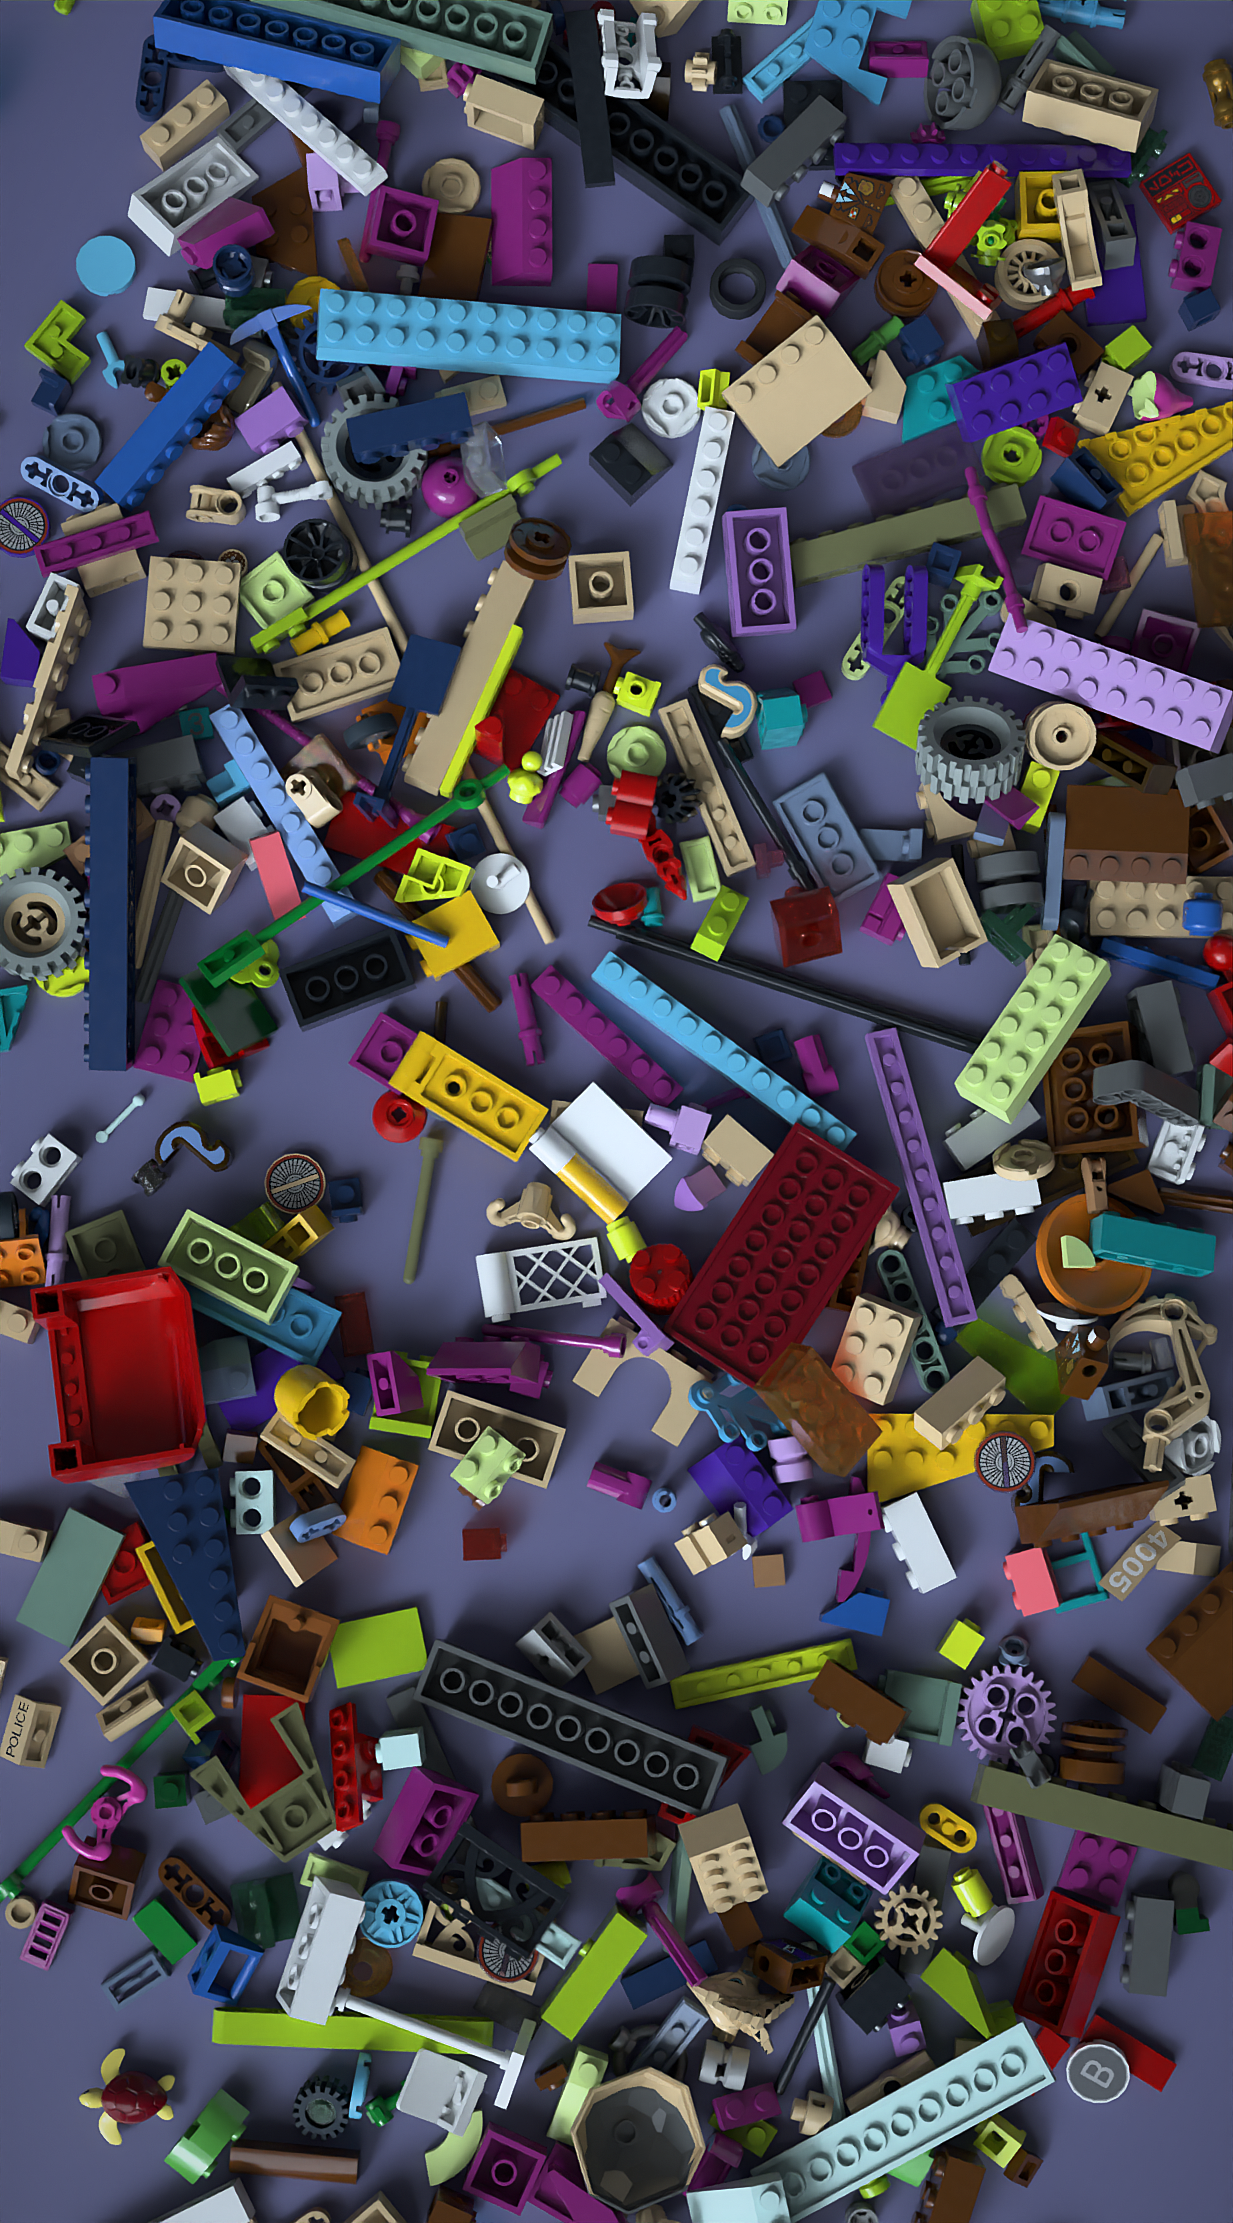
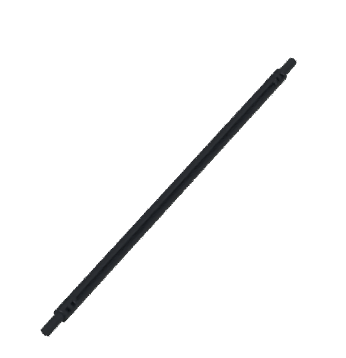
M591 915L588 927L616 935V939L889 1028L896 1027L898 1031L972 1055L984 1040L721 954L717 962L691 949L692 944L638 926L631 924L618 926L594 915Z

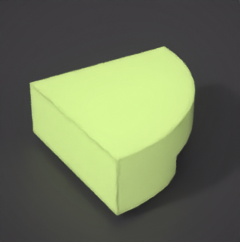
M1069 1235L1061 1237L1063 1268H1092L1096 1266L1093 1253L1083 1241Z

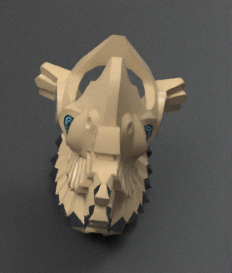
M746 1956L737 1972H726L708 1977L696 1987H691L687 1981V1986L706 2008L711 2020L715 2024L712 2035L717 2036L719 2042L727 2041L731 2044L735 2040L737 2032L741 2029L749 2036H753L767 2055L774 2050L764 2024L771 2023V2020L778 2018L779 2014L791 2007V2004L794 2003V1994H784L780 1991L774 1995L760 1994L758 1990L760 1978L752 1973L753 1958L750 1959Z

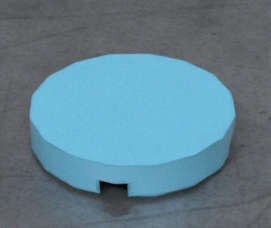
M98 236L89 240L81 247L76 258V270L82 284L90 292L99 296H108L115 293L117 295L124 292L132 284L136 275V260L131 248L123 240L113 236Z
M359 2053L349 2108V2118H362L363 2111L357 2110V2107L363 2106V2102H365L370 2075L369 2067L365 2066V2062L371 2063V2053Z

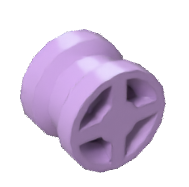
M161 794L152 801L150 812L155 821L158 819L171 821L173 827L177 826L175 816L181 808V804L174 796Z

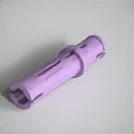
M51 1195L52 1205L48 1253H45L44 1260L47 1261L45 1287L64 1284L66 1262H69V1255L66 1254L67 1239L65 1232H68L71 1196L61 1195L59 1197V1195Z

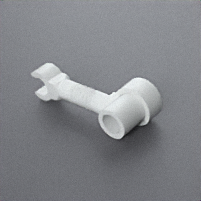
M319 481L311 484L309 487L275 493V488L272 486H261L257 488L258 504L255 506L256 519L260 522L278 520L280 518V504L307 499L333 498V488L329 486L328 481Z

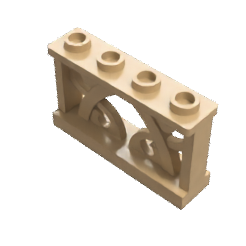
M445 1875L444 1879L441 1880L444 1891L450 1894L458 1891V1884L450 1882L456 1877ZM462 1899L461 1906L473 1913L469 1902ZM431 1901L429 1902L413 1950V1956L531 1996L533 1995L545 1957L543 1954L538 1952L536 1963L529 1975L510 1982L498 1980L484 1970L479 1958L474 1957L473 1940L462 1929L465 1924L456 1918L452 1921L448 1920L441 1913L439 1906ZM449 1906V1911L452 1913L454 1909ZM538 1906L537 1908H535L544 1916H546L550 1910L542 1906ZM433 1916H435L446 1927L432 1943L426 1941V1937ZM455 1933L459 1934L466 1941V1947L461 1951L456 1950L453 1946L454 1942L460 1941L457 1937L453 1936ZM508 1954L504 1956L505 1962L502 1964L500 1976L503 1977L509 1959Z

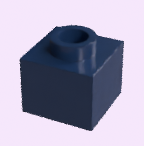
M1209 288L1201 293L1199 290H1195L1183 298L1184 301L1178 313L1188 332L1214 320L1221 308Z

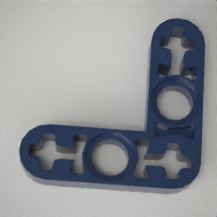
M154 34L148 36L143 44L135 101L140 118L147 122H155L162 117L170 68L220 73L225 71L224 65L207 60L200 61L195 57L184 60L179 57V53H171L163 49L158 53L159 64L155 63L152 51L155 49ZM150 72H158L162 76L161 81L155 85L148 84L145 78ZM148 93L153 94L152 98L155 106L151 108V112L145 110V106L149 103Z

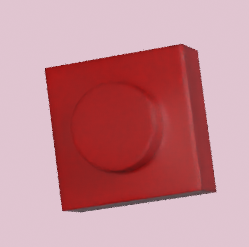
M1059 416L1050 418L1042 446L1066 458L1073 453L1080 429Z

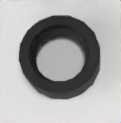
M732 258L724 261L715 269L711 277L709 296L713 307L719 314L729 319L742 320L754 315L762 306L766 293V279L763 271L756 263L744 258ZM734 273L744 274L752 279L755 285V294L748 303L741 305L732 304L722 297L720 286L727 275Z

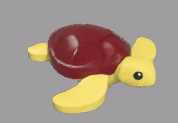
M124 2048L114 2049L102 2063L101 2075L106 2087L104 2089L98 2087L90 2088L79 2096L80 2102L86 2107H103L104 2113L99 2120V2129L104 2138L113 2145L122 2143L117 2122L137 2124L150 2119L155 2114L164 2120H170L174 2116L171 2105L166 2103L168 2100L166 2091L172 2088L175 2076L168 2074L157 2082L151 2076L140 2071H126L120 2074L119 2067L125 2056Z

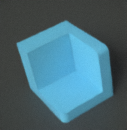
M234 759L224 764L225 771L206 782L221 809L252 791Z

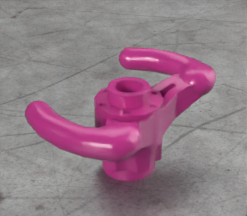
M107 1764L101 1767V1774L124 1780L130 1784L131 1791L118 1797L105 1796L99 1798L93 1804L90 1813L92 1821L97 1825V1845L92 1847L84 1843L69 1825L62 1829V1834L66 1841L77 1853L97 1861H104L111 1855L113 1832L122 1821L128 1808L136 1803L143 1802L148 1793L147 1786L135 1773L121 1766ZM127 1799L128 1801L123 1805L121 1801ZM104 1829H108L104 1838Z

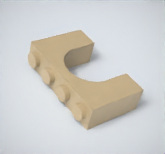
M621 1316L617 1321L611 1318L600 1337L611 1335L612 1332L626 1334L627 1345L624 1357H609L607 1353H603V1350L592 1349L572 1382L599 1397L617 1367L624 1361L635 1357H646L658 1362L668 1373L671 1382V1394L666 1406L650 1431L678 1447L699 1413L689 1403V1389L699 1380H705L712 1384L714 1381L711 1379L714 1375L699 1365L696 1370L685 1364L688 1358L673 1349L670 1353H667L663 1349L658 1348L649 1356L643 1355L632 1343L638 1335L633 1331L635 1325Z

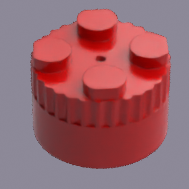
M671 1243L653 1244L644 1250L637 1251L632 1258V1264H630L629 1278L636 1299L645 1310L653 1314H672L694 1280V1275L686 1255L683 1254L680 1248Z

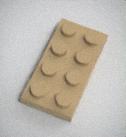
M384 627L274 664L273 668L276 677L297 679L299 689L287 706L292 723L294 724L391 691L400 662L388 627Z

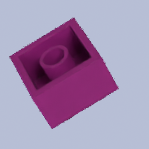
M381 185L375 194L364 252L422 267L428 260L439 200Z
M489 2121L463 2179L462 2190L520 2216L546 2159L547 2147Z

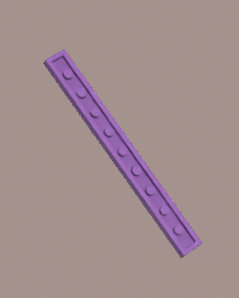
M896 1027L867 1033L865 1036L867 1048L945 1326L947 1328L976 1321L978 1319Z

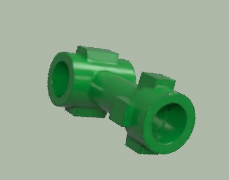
M407 2078L401 2081L402 2086H404ZM402 2088L385 2100L380 2094L365 2104L366 2114L372 2124L376 2123L379 2128L394 2118L391 2111L396 2108Z

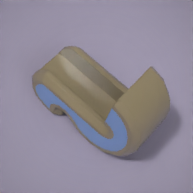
M255 339L249 340L243 347L245 360L241 368L246 373L241 378L240 384L234 390H231L223 400V402L229 405L230 410L240 415L259 402L260 397L271 384L278 366L279 357L276 350Z

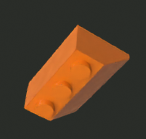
M362 1445L340 1507L347 1517L346 1521L340 1528L331 1532V1534L386 1555L390 1554L420 1465Z

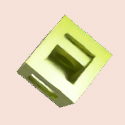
M628 671L625 678L619 676L613 694L618 695L616 705L650 717L662 683L651 681ZM635 686L640 688L642 692L639 695H634L630 689Z
M218 1067L207 1071L206 1077H203L199 1072L193 1074L201 1102L204 1106L240 1096L238 1088L243 1087V1083L238 1069L225 1071L224 1067Z
M996 2113L976 2125L974 2131L978 2134L973 2145L1002 2168H1005L1022 2146L1027 2133L1022 2129L1021 2131Z

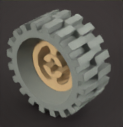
M31 867V872H26L23 868L15 869L16 876L11 878L7 873L0 877L3 882L0 885V966L5 968L10 974L14 976L18 974L22 979L30 981L32 977H36L39 981L48 980L47 975L51 974L58 978L64 975L62 969L67 966L72 970L77 965L74 960L78 955L82 958L84 957L85 951H87L84 945L86 942L89 943V939H86L84 936L85 920H90L89 908L85 907L84 899L76 887L64 876L61 878L55 871L50 869L47 870V873L43 872L40 867ZM45 906L56 913L58 925L53 935H51L53 930L52 923L42 911L32 909L33 907ZM20 917L21 928L32 941L41 942L40 945L31 946L19 941L16 935V924ZM35 920L42 927L39 931L33 928L32 922Z

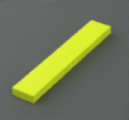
M513 624L442 781L439 790L440 795L449 799L453 797L454 789L459 784L476 746L475 725L489 717L522 643L524 633L523 628Z
M851 1638L680 1675L670 1681L675 1709L816 1679L828 1659H835L851 1671L858 1668Z

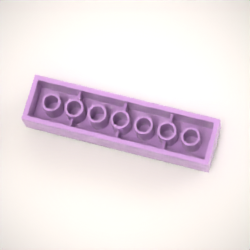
M1009 613L988 671L1219 754L1233 719V691L1026 619L1028 630L1023 633H1017L1012 614Z

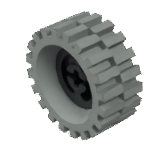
M364 394L358 396L359 404L353 405L351 399L343 403L345 411L341 413L336 409L331 414L333 422L327 421L324 426L325 437H321V453L326 474L329 480L332 481L334 490L338 494L343 492L345 500L351 504L354 500H358L360 508L368 509V504L374 503L376 510L384 509L383 503L389 501L392 507L400 505L399 497L404 496L408 500L413 496L412 488H420L422 474L428 468V451H424L421 448L412 450L406 456L396 457L394 462H390V456L381 457L378 462L367 464V468L372 472L362 469L354 460L346 419L400 407L399 399L390 397L389 403L384 402L383 394H375L374 401H367V395Z
M964 696L963 702H958L956 697L948 699L947 706L939 702L934 705V712L928 709L924 714V720L921 719L919 723L915 757L917 775L921 774L920 781L923 785L930 784V791L936 795L940 791L944 792L943 798L950 801L953 796L960 797L959 803L968 804V798H975L976 804L984 803L985 796H989L993 801L999 798L1000 791L1004 794L1010 792L1012 784L1016 786L1019 781V775H1021L1026 738L1025 730H1022V721L1020 719L1015 720V713L1011 709L1003 712V704L996 701L993 706L989 705V699L983 697L980 698V702L972 701V696Z

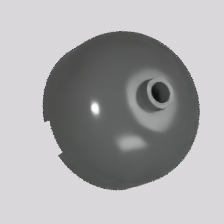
M949 36L936 47L931 56L935 61L930 77H925L924 105L929 120L936 122L940 129L966 131L981 125L995 109L1001 92V68L995 53L984 42L969 37ZM940 88L952 89V92H951V91H941V92L938 94V91H939Z

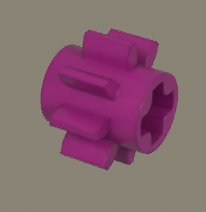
M459 62L455 63L447 73V78L449 79L447 82L449 87L447 89L457 99L461 95L464 96L468 83L473 84L476 75H481L482 70Z
M935 122L931 125L920 123L916 132H910L913 143L944 144L943 141L946 140L944 130L937 132Z

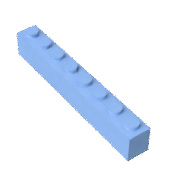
M228 704L209 715L213 726L236 761L275 829L279 831L281 839L305 879L325 887L338 878L340 874L304 817V814L286 792L284 781L240 708H232ZM347 887L338 892L354 899ZM326 901L321 904L335 929L359 915Z

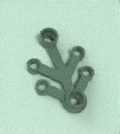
M990 590L982 593L978 600V608L959 629L936 674V679L943 681L947 674L970 673L978 675L983 671L985 660L979 655L971 656L968 661L948 660L954 653L987 650L991 653L995 652L996 647L991 646L990 640L993 638L999 640L1001 634L992 633L988 638H967L987 616H994L999 613L1003 605V598L999 592ZM952 594L943 596L939 605L940 610L943 612L944 629L959 602L957 597ZM986 598H995L996 605H988ZM944 601H953L954 607L952 609L946 608ZM932 616L927 617V622L933 623L935 629L933 631L927 630L926 656H924V661L918 665V668L924 670L937 645L935 634L939 629V621ZM978 661L981 668L978 670L973 669L970 662Z

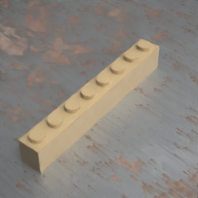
M505 560L502 561L499 569L493 568L487 584L491 585V588L487 595L481 594L475 608L479 614L475 622L469 620L463 637L467 638L462 648L463 650L440 715L438 717L427 713L426 717L430 718L426 729L420 727L414 740V744L418 745L414 755H407L401 769L406 772L404 782L435 796H438L440 792L439 788L513 624L516 625L535 583L534 579L525 577L512 569Z

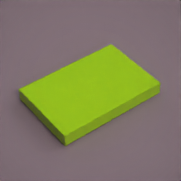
M418 1607L340 1623L330 1648L337 1688L424 1670L428 1656Z

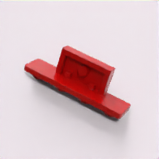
M351 1702L329 1711L336 1830L340 1832L347 1831L364 1823L362 1799L370 1802H377L383 1799L381 1763L377 1762L375 1744H378L379 1739L358 1733L356 1704Z

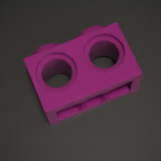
M1187 221L1183 231H1177L1173 247L1178 249L1176 259L1172 258L1168 271V277H1172L1170 288L1186 292L1199 290L1200 293L1210 288L1222 228ZM1190 240L1199 241L1202 244V248L1194 247ZM1184 268H1192L1197 275H1188Z

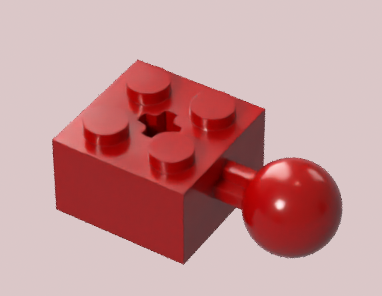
M1218 933L1206 941L1203 948V957L1211 969L1223 973L1227 983L1212 990L1206 996L1227 1038L1233 1039V935Z

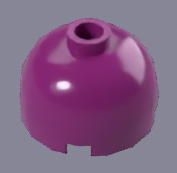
M445 456L438 458L428 466L423 474L421 491L424 501L431 512L443 518H452L480 500L481 483L477 471L468 461L461 457Z

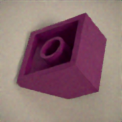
M809 245L791 260L775 288L783 294L786 291L791 292L801 300L799 305L807 312L811 308L825 318V322L836 312L861 277L814 246Z

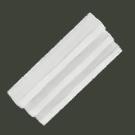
M563 711L561 716L557 714L554 716V719L550 718L547 720L540 754L543 762L537 773L547 776L564 767L573 714Z

